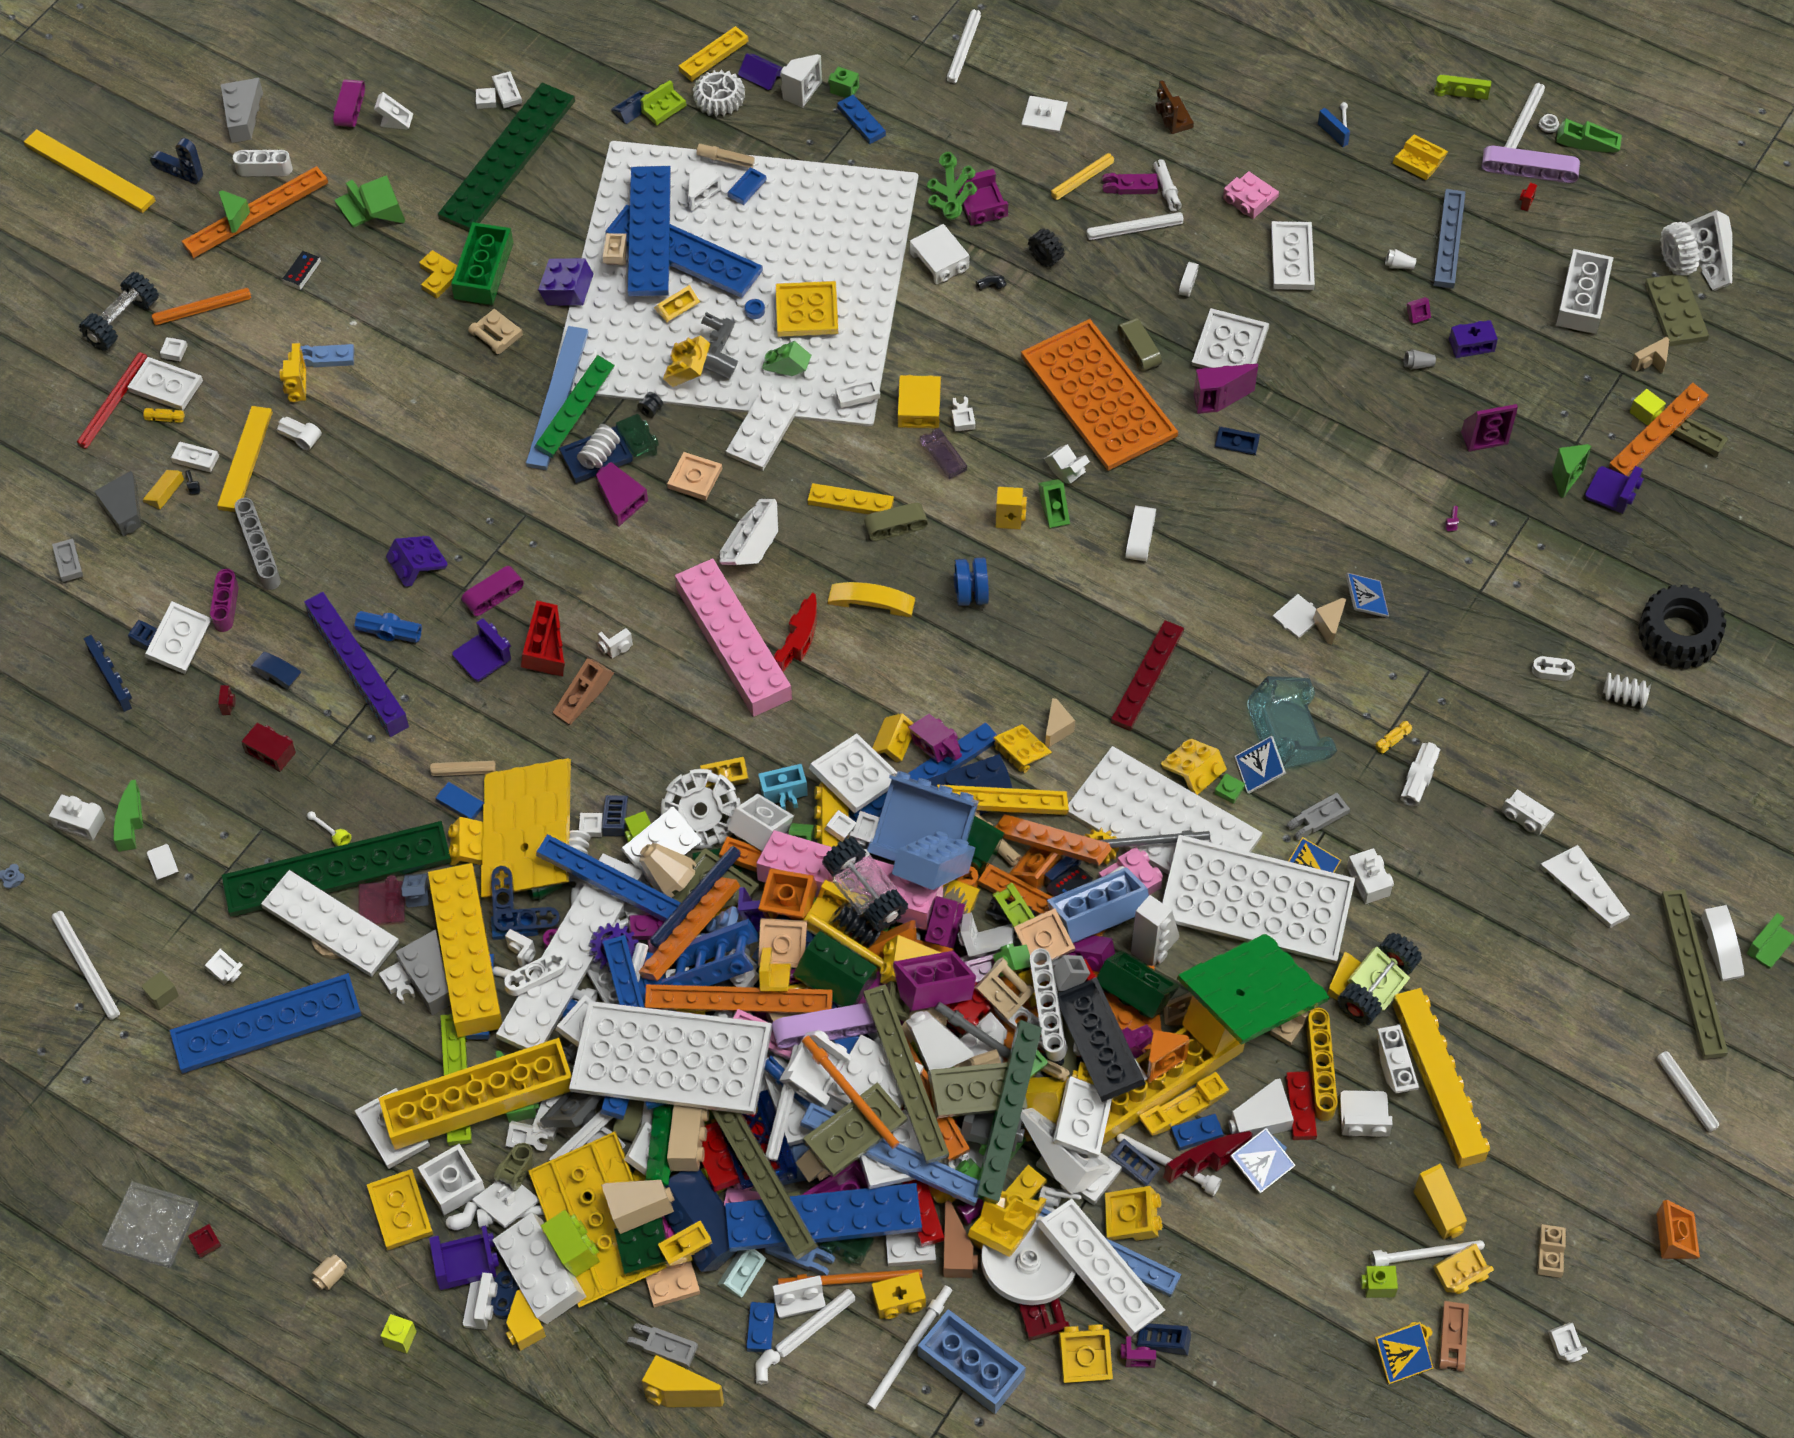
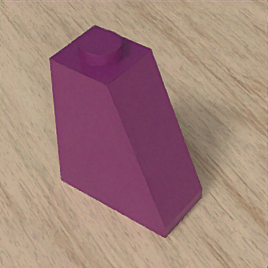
M612 462L602 467L596 474L598 488L618 527L648 502L647 489Z

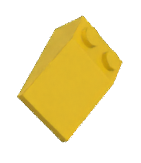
M655 1355L642 1379L645 1397L649 1403L655 1406H660L661 1404L665 1407H722L724 1404L721 1385Z

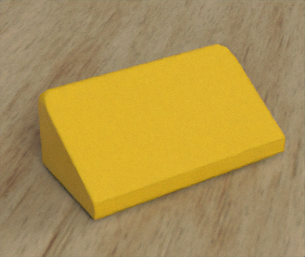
M688 285L657 304L654 309L666 322H669L700 303L691 286Z
M166 470L144 497L143 502L160 510L184 481L182 472Z
M1344 952L1327 994L1329 997L1337 999L1348 984H1350L1347 980L1361 964L1359 960Z

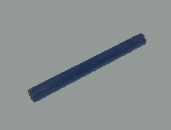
M734 846L730 847L650 939V943L654 947L659 948L660 944L666 941L673 933V930L686 918L687 914L696 907L701 898L711 890L715 882L740 857L741 852Z

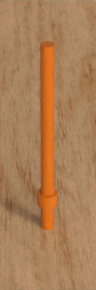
M809 1035L806 1036L802 1043L812 1053L814 1061L818 1065L821 1064L889 1146L892 1149L896 1148L900 1142L828 1059L829 1055L823 1048H819Z
M922 1269L820 1276L822 1285L879 1282L919 1272L920 1279H923ZM799 1274L797 1277L778 1278V1285L815 1276Z

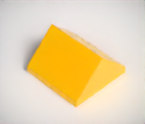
M1032 1077L1029 1080L1026 1092L1028 1106L1026 1109L1033 1108L1054 1124H1057L1067 1080L1061 1081L1055 1077Z

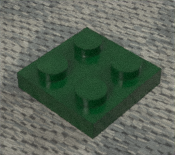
M662 1217L622 1234L619 1233L617 1228L614 1229L626 1276L668 1264L658 1246L659 1243L667 1239Z

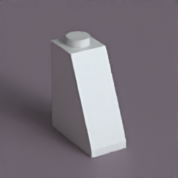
M916 1012L910 1019L906 1020L927 1071L950 1068L974 1056L966 1044L929 1012Z
M1275 1079L1233 1111L1232 1118L1229 1120L1231 1134L1250 1131L1253 1133L1252 1138H1254L1265 1128L1271 1134L1292 1130L1294 1119L1281 1079Z

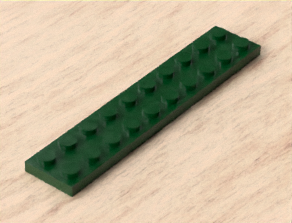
M542 82L438 213V219L467 232L470 231L472 222L480 223L574 104L575 96Z
M442 821L222 874L221 876L229 915L234 917L264 909L261 903L289 870L323 892L331 893L452 863Z

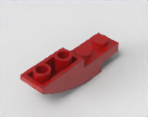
M814 593L808 599H804L798 613L792 615L789 621L790 634L787 636L782 649H778L774 655V659L783 673L794 658L799 661L803 660L812 643L817 625L816 594Z

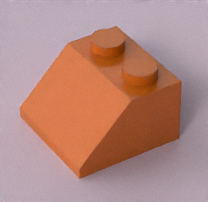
M770 868L758 910L804 918L813 906L818 888L814 875Z

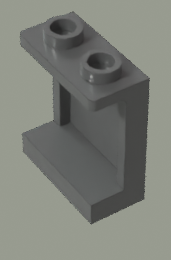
M995 1112L964 1115L961 1127V1134L964 1139L987 1145ZM1021 1118L1012 1148L1014 1152L1017 1142L1022 1143L1025 1129H1021V1127L1024 1128L1025 1125Z

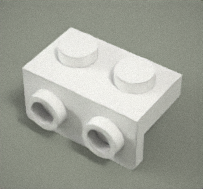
M482 1273L481 1281L470 1283L463 1320L465 1328L487 1330L488 1321L493 1316L491 1300L492 1297H496L498 1284L494 1281L491 1273Z

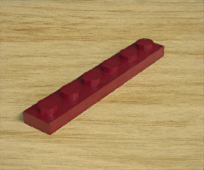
M1164 620L1113 714L1111 724L1128 731L1132 730L1184 633L1183 627Z

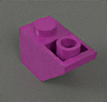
M1093 935L1088 936L1081 941L1074 942L1075 951L1066 955L1083 956V959L1086 958L1093 971L1100 972L1105 960L1115 954L1113 939Z

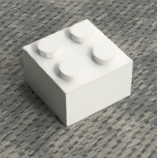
M756 794L735 809L727 830L734 833L736 837L747 841L763 851L774 830L785 834L788 833L794 815L760 794Z
M460 1144L418 1167L422 1181L444 1216L469 1202L485 1190L482 1179Z

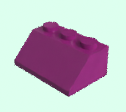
M954 951L893 962L900 998L911 1011L934 1007L939 1001L945 1005L972 999L977 976Z

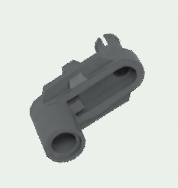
M706 312L701 324L715 330L710 335V338L714 341H709L710 347L703 367L730 379L738 364V360L721 352L734 328L735 321L727 317L722 320Z

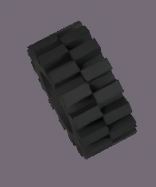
M1042 228L1028 239V245L1030 246L1028 248L1032 251V256H1036L1037 262L1040 261V264L1045 265V267H1052L1063 258L1065 250L1061 247L1063 245L1062 242L1058 241L1059 238L1055 237L1053 232L1050 233L1049 229Z

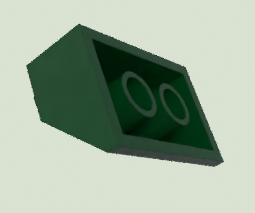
M974 816L967 842L969 843L968 845L975 847L971 867H974L978 873L983 874L987 866L995 859L1004 832Z
M819 931L805 949L793 977L812 989L833 990L832 1002L839 1007H845L859 1003L864 996L863 992L868 990L877 979V967Z
M1123 950L1107 958L1097 976L1104 992L1112 993L1119 997L1123 1004L1135 1007L1141 1015L1147 1018H1154L1159 1015L1180 986Z

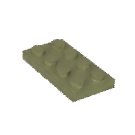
M1675 274L1647 278L1645 285L1664 336L1669 338V346L1708 341L1709 334L1687 276Z
M1008 1062L929 1070L927 1073L935 1117L943 1118L995 1112ZM1025 1096V1100H1024V1104H1023L1022 1110H1023V1109H1026V1108L1028 1107V1106H1027V1101H1026V1096Z
M878 1082L860 1095L891 1133L907 1122L908 1117ZM850 1102L805 1136L803 1143L829 1174L834 1177L882 1141L883 1137L856 1105Z

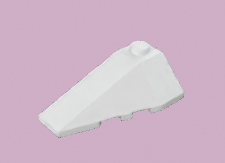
M1715 210L1687 222L1686 224L1694 231L1698 250L1700 251L1699 265L1712 290L1716 291L1732 284V230L1729 216Z
M1033 1108L1022 1110L1020 1116L1022 1122L1053 1176L1061 1183V1187L1071 1194L1082 1192L1108 1171L1110 1166L1099 1156L1093 1158L1053 1143L1056 1124Z

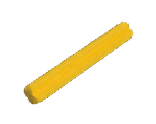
M1110 153L1105 154L1052 189L1051 196L1055 200L1060 199L1113 164L1114 157Z

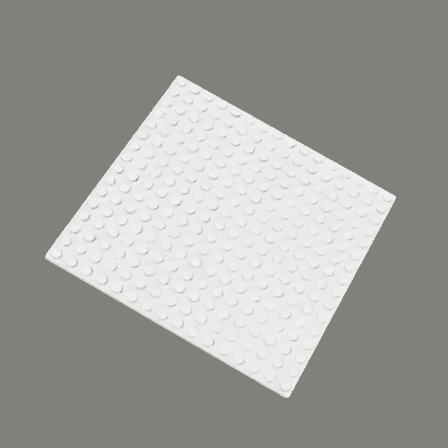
M611 141L582 258L586 259L594 275L584 304L570 305L557 356L558 360L568 326L588 329L587 340L571 392L595 357L599 355L614 364L615 367L595 396L640 401L645 399L644 396L647 392H653L661 398L664 404L748 413L763 387H766L800 401L801 406L794 418L873 426L878 399L841 408L835 393V387L875 378L880 391L918 183V174L914 172L753 156L755 158L753 169L766 175L767 180L745 205H742L729 198L727 192L749 169L748 167L699 156L696 149ZM706 164L720 176L721 190L692 211L689 207L688 196L689 176L695 168ZM671 166L670 224L763 266L762 273L743 298L670 265L669 296H628L629 247L626 246L625 265H607L603 263V251L606 239L605 231L626 204L630 206L631 167ZM836 281L839 334L778 337L776 284ZM690 285L700 303L666 322L654 307ZM751 299L761 300L765 305V314L759 319L747 317L745 314V304ZM706 312L722 320L727 317L735 321L734 328L721 352L738 360V364L730 379L703 367L701 376L675 387H672L663 380L667 366L673 363L670 355L675 343L685 341L688 337L693 339L700 335L708 342L714 341L710 338V335L715 329L701 324ZM792 341H796L812 355L806 371L795 376L770 372L762 368L765 361L764 357L768 351Z

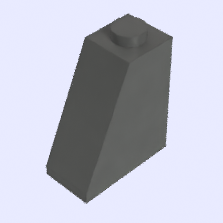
M132 471L94 491L98 503L122 536L132 533L141 527L138 487Z

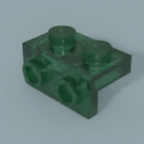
M639 414L616 422L617 430L634 457L651 451L653 456L657 455L658 440L654 434H650L647 421L645 419L642 420Z
M864 1237L818 1242V1246H820L821 1250L830 1254L835 1253L841 1256L842 1260L848 1264L854 1265L855 1263L861 1266L874 1243V1238Z

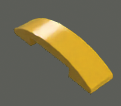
M845 582L832 584L828 604L848 608L850 603L890 609V614L912 617L915 597L886 586Z
M1214 1072L1197 1082L1196 1087L1161 1107L1157 1105L1139 1115V1119L1152 1136L1170 1130L1172 1126L1188 1121L1213 1105L1229 1092V1088L1218 1073Z

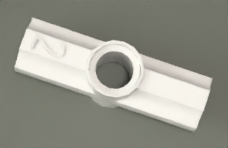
M1422 743L1417 758L1410 767L1406 779L1407 783L1400 798L1405 805L1410 807L1418 806L1425 788L1429 786L1434 772L1433 768L1440 749L1433 743Z

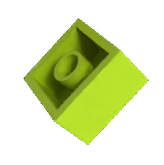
M564 1210L540 1225L562 1264L575 1277L600 1262L596 1255L599 1253L597 1246L593 1240H590L586 1227L575 1214L571 1216Z

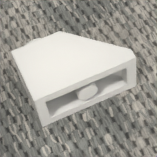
M706 164L695 168L689 176L688 196L689 207L692 211L721 190L720 176Z

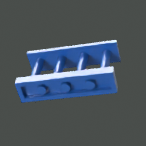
M746 919L695 938L674 962L676 965L675 975L662 979V985L710 986L752 971L754 967L744 952L746 945L759 941L758 932L750 920ZM736 949L734 954L725 956L727 952ZM715 957V961L705 964L706 960ZM695 964V968L685 971L686 967Z

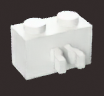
M65 795L60 796L49 815L54 827L90 840H94L106 819L99 805L95 803L88 804L75 796L68 797Z
M1374 848L1349 856L1347 869L1351 877L1355 878L1354 883L1365 904L1390 896L1394 882L1391 875L1386 873L1384 861L1380 855H1377Z

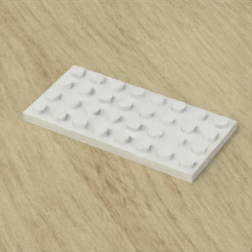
M1113 746L1068 803L1069 811L1067 815L1091 830L1093 828L1096 832H1099L1101 827L1105 833L1111 830V836H1116L1117 838L1177 834L1186 830H1192V832L1209 831L1210 840L1203 841L1252 852L1263 834ZM1177 843L1122 848L1127 851L1135 847L1139 851L1144 850L1149 856V864L1158 867L1159 870L1169 875Z
M1179 835L1162 904L1173 911L1175 922L1178 925L1246 942L1262 934H1267L1278 943V946L1283 951L1336 964L1355 878Z
M589 1001L569 1089L571 1092L755 1115L772 1033V1023Z

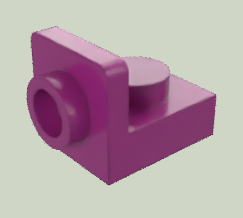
M1126 1336L1125 1344H1121V1359H1125V1367L1155 1368L1156 1350H1150L1148 1347H1138L1136 1350H1131V1336Z

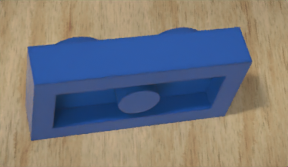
M1216 1114L1171 1127V1133L1179 1151L1201 1145L1224 1135Z
M751 1302L747 1352L764 1353L766 1350L772 1349L775 1303Z

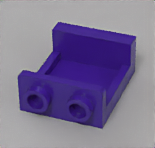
M486 1225L481 1226L482 1234L445 1243L440 1242L439 1235L429 1238L436 1279L440 1290L481 1281L482 1273H491L493 1277H497L495 1267L499 1266L497 1252L492 1253L491 1249L496 1247L493 1242V1232L488 1233Z

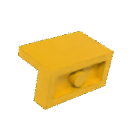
M903 713L886 717L872 748L878 754L886 753L895 762H901L912 739L908 727L914 723Z
M772 947L762 948L759 968L760 991H788L791 964H773Z

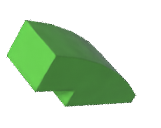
M1565 119L1558 127L1556 142L1588 151L1618 152L1622 135L1589 121L1581 125Z
M131 780L116 812L114 843L118 852L136 849L135 830L143 828L140 789L136 780Z

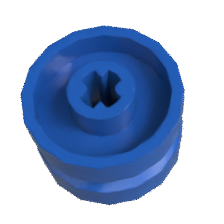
M985 557L973 559L972 572L969 570V563L966 559H955L954 589L958 606L970 605L971 592L974 593V600L977 605L989 603Z

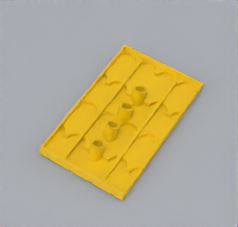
M557 759L550 762L536 763L530 766L485 774L481 897H492L491 875L498 866H506L512 872L514 892L569 882V872L536 856V851L547 834L569 845L571 759ZM500 871V875L496 876L501 882V887H496V890L500 888L509 889V886L505 887L504 878L508 877L504 871Z
M616 1131L528 1170L546 1220H550L564 1210L571 1216L575 1214L579 1221H582L588 1231V1237L590 1240H593L599 1250V1253L596 1255L600 1262L576 1277L587 1296L577 1303L578 1307H582L668 1267L666 1264L630 1276L624 1274L614 1231L617 1227L613 1221L602 1185L605 1183L635 1181L628 1165L629 1163L624 1160L625 1153ZM586 1192H590L592 1194L591 1200H587L585 1198Z

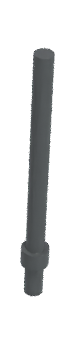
M1186 830L1177 834L1105 839L1100 841L1109 843L1111 848L1177 843L1179 835L1199 840H1210V832Z
M940 1001L936 1004L934 1009L947 1017L948 1022L956 1027L960 1026L993 1050L997 1049L998 1053L1003 1057L1009 1059L1010 1049L963 1018L964 1015L959 1011L951 1010ZM1039 1071V1072H1038L1036 1075H1034L1033 1077H1049V1076L1046 1075L1045 1073H1043L1042 1071Z

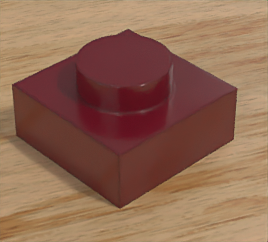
M220 685L218 705L221 714L231 715V709L235 707L236 703L235 694L231 693L229 685Z
M210 1224L188 1235L200 1258L221 1247Z

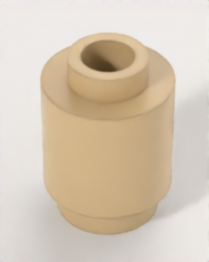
M333 1254L331 1257H327L311 1273L313 1277L311 1281L319 1290L323 1288L329 1290L345 1274L344 1270L347 1268V1265L337 1255Z

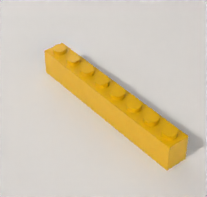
M1421 988L1395 994L1392 1006L1458 1167L1462 1168L1485 1161L1490 1151L1489 1142L1481 1134V1123L1478 1117H1474L1472 1101L1464 1093L1463 1080L1461 1076H1457L1455 1060L1447 1052L1446 1039L1444 1035H1440L1438 1019L1430 1011L1431 1005L1428 996L1423 994Z

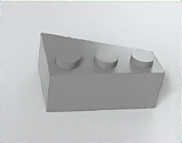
M254 78L221 84L231 142L251 140L256 123V114L260 108V99L263 96L260 79Z
M435 929L396 951L398 962L410 978L412 985L431 1015L451 1005L444 963Z

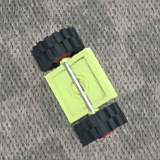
M1398 933L1388 934L1379 947L1371 950L1347 980L1350 984L1337 998V1003L1340 1004V1009H1344L1343 1012L1350 1015V1019L1354 1018L1355 1022H1361L1362 1025H1370L1377 1015L1388 1007L1395 994H1398L1410 979L1408 975L1419 964L1422 954L1418 951L1419 948L1417 946H1413L1414 943L1412 941H1407V937L1404 936L1402 938L1401 934Z

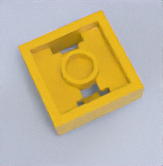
M701 335L693 339L688 337L685 341L675 343L670 355L673 363L667 366L663 380L672 387H675L701 376L710 343Z

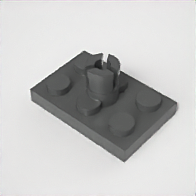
M571 1091L564 1093L540 1119L543 1127L575 1128L579 1125L583 1127L596 1115L594 1111L597 1107L596 1104L604 1096Z

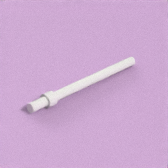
M944 1285L935 1300L932 1299L928 1305L927 1313L866 1404L870 1409H876L934 1318L943 1311V1305L953 1291L950 1287Z

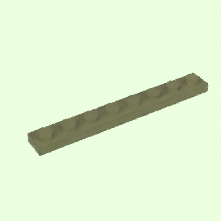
M1685 889L1663 891L1661 897L1703 1059L1726 1057L1728 1050Z
M886 984L864 991L865 1001L925 1163L928 1164L949 1157L947 1146Z
M711 1109L794 1257L798 1260L817 1248L815 1240L742 1113Z

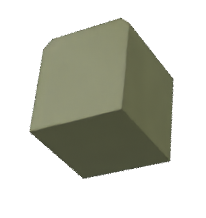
M162 971L142 985L146 998L157 1010H161L179 996L174 984Z

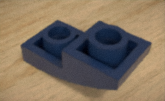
M263 652L250 667L266 680H269L271 677L287 690L301 674V671L293 665L267 652Z

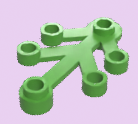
M945 152L940 156L939 163L946 170L947 187L940 184L935 178L928 181L927 187L932 192L938 191L947 196L948 202L942 201L938 195H932L928 203L933 208L939 207L942 209L944 216L949 220H953L960 216L962 204L968 195H974L977 191V187L972 182H967L963 187V191L956 199V194L965 181L972 179L976 172L971 166H965L962 174L955 182L954 168L957 165V159L951 152Z

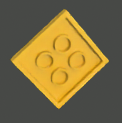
M836 281L776 284L778 337L839 334Z

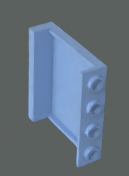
M898 771L897 774H891L889 776L891 779L875 836L873 842L869 843L867 851L895 861L899 848L936 831L947 833L948 837L954 840L962 839L967 841L979 801L974 800L973 795L961 792L960 795L953 793L952 788L940 785L939 788L932 786L931 781L919 778L918 781L911 779L910 774Z

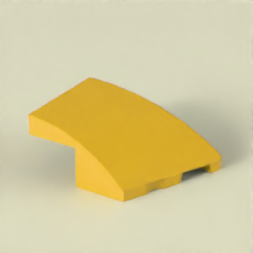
M1002 1191L1000 1201L997 1204L984 1201L981 1216L969 1229L968 1236L1011 1257L1032 1228L1047 1199L1040 1197L1038 1200L1026 1199L1024 1194Z

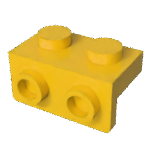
M459 817L450 825L448 830V836L450 837L449 853L452 861L450 865L455 866L459 861L481 865L483 822Z
M1473 1243L1433 1266L1445 1291L1456 1294L1467 1291L1469 1289L1468 1285L1473 1282L1479 1283L1489 1278L1488 1274L1494 1271L1491 1265L1486 1264L1477 1244Z

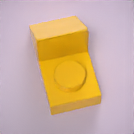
M698 1221L659 1243L658 1246L669 1266L692 1261L691 1255L711 1245L712 1240L702 1222Z

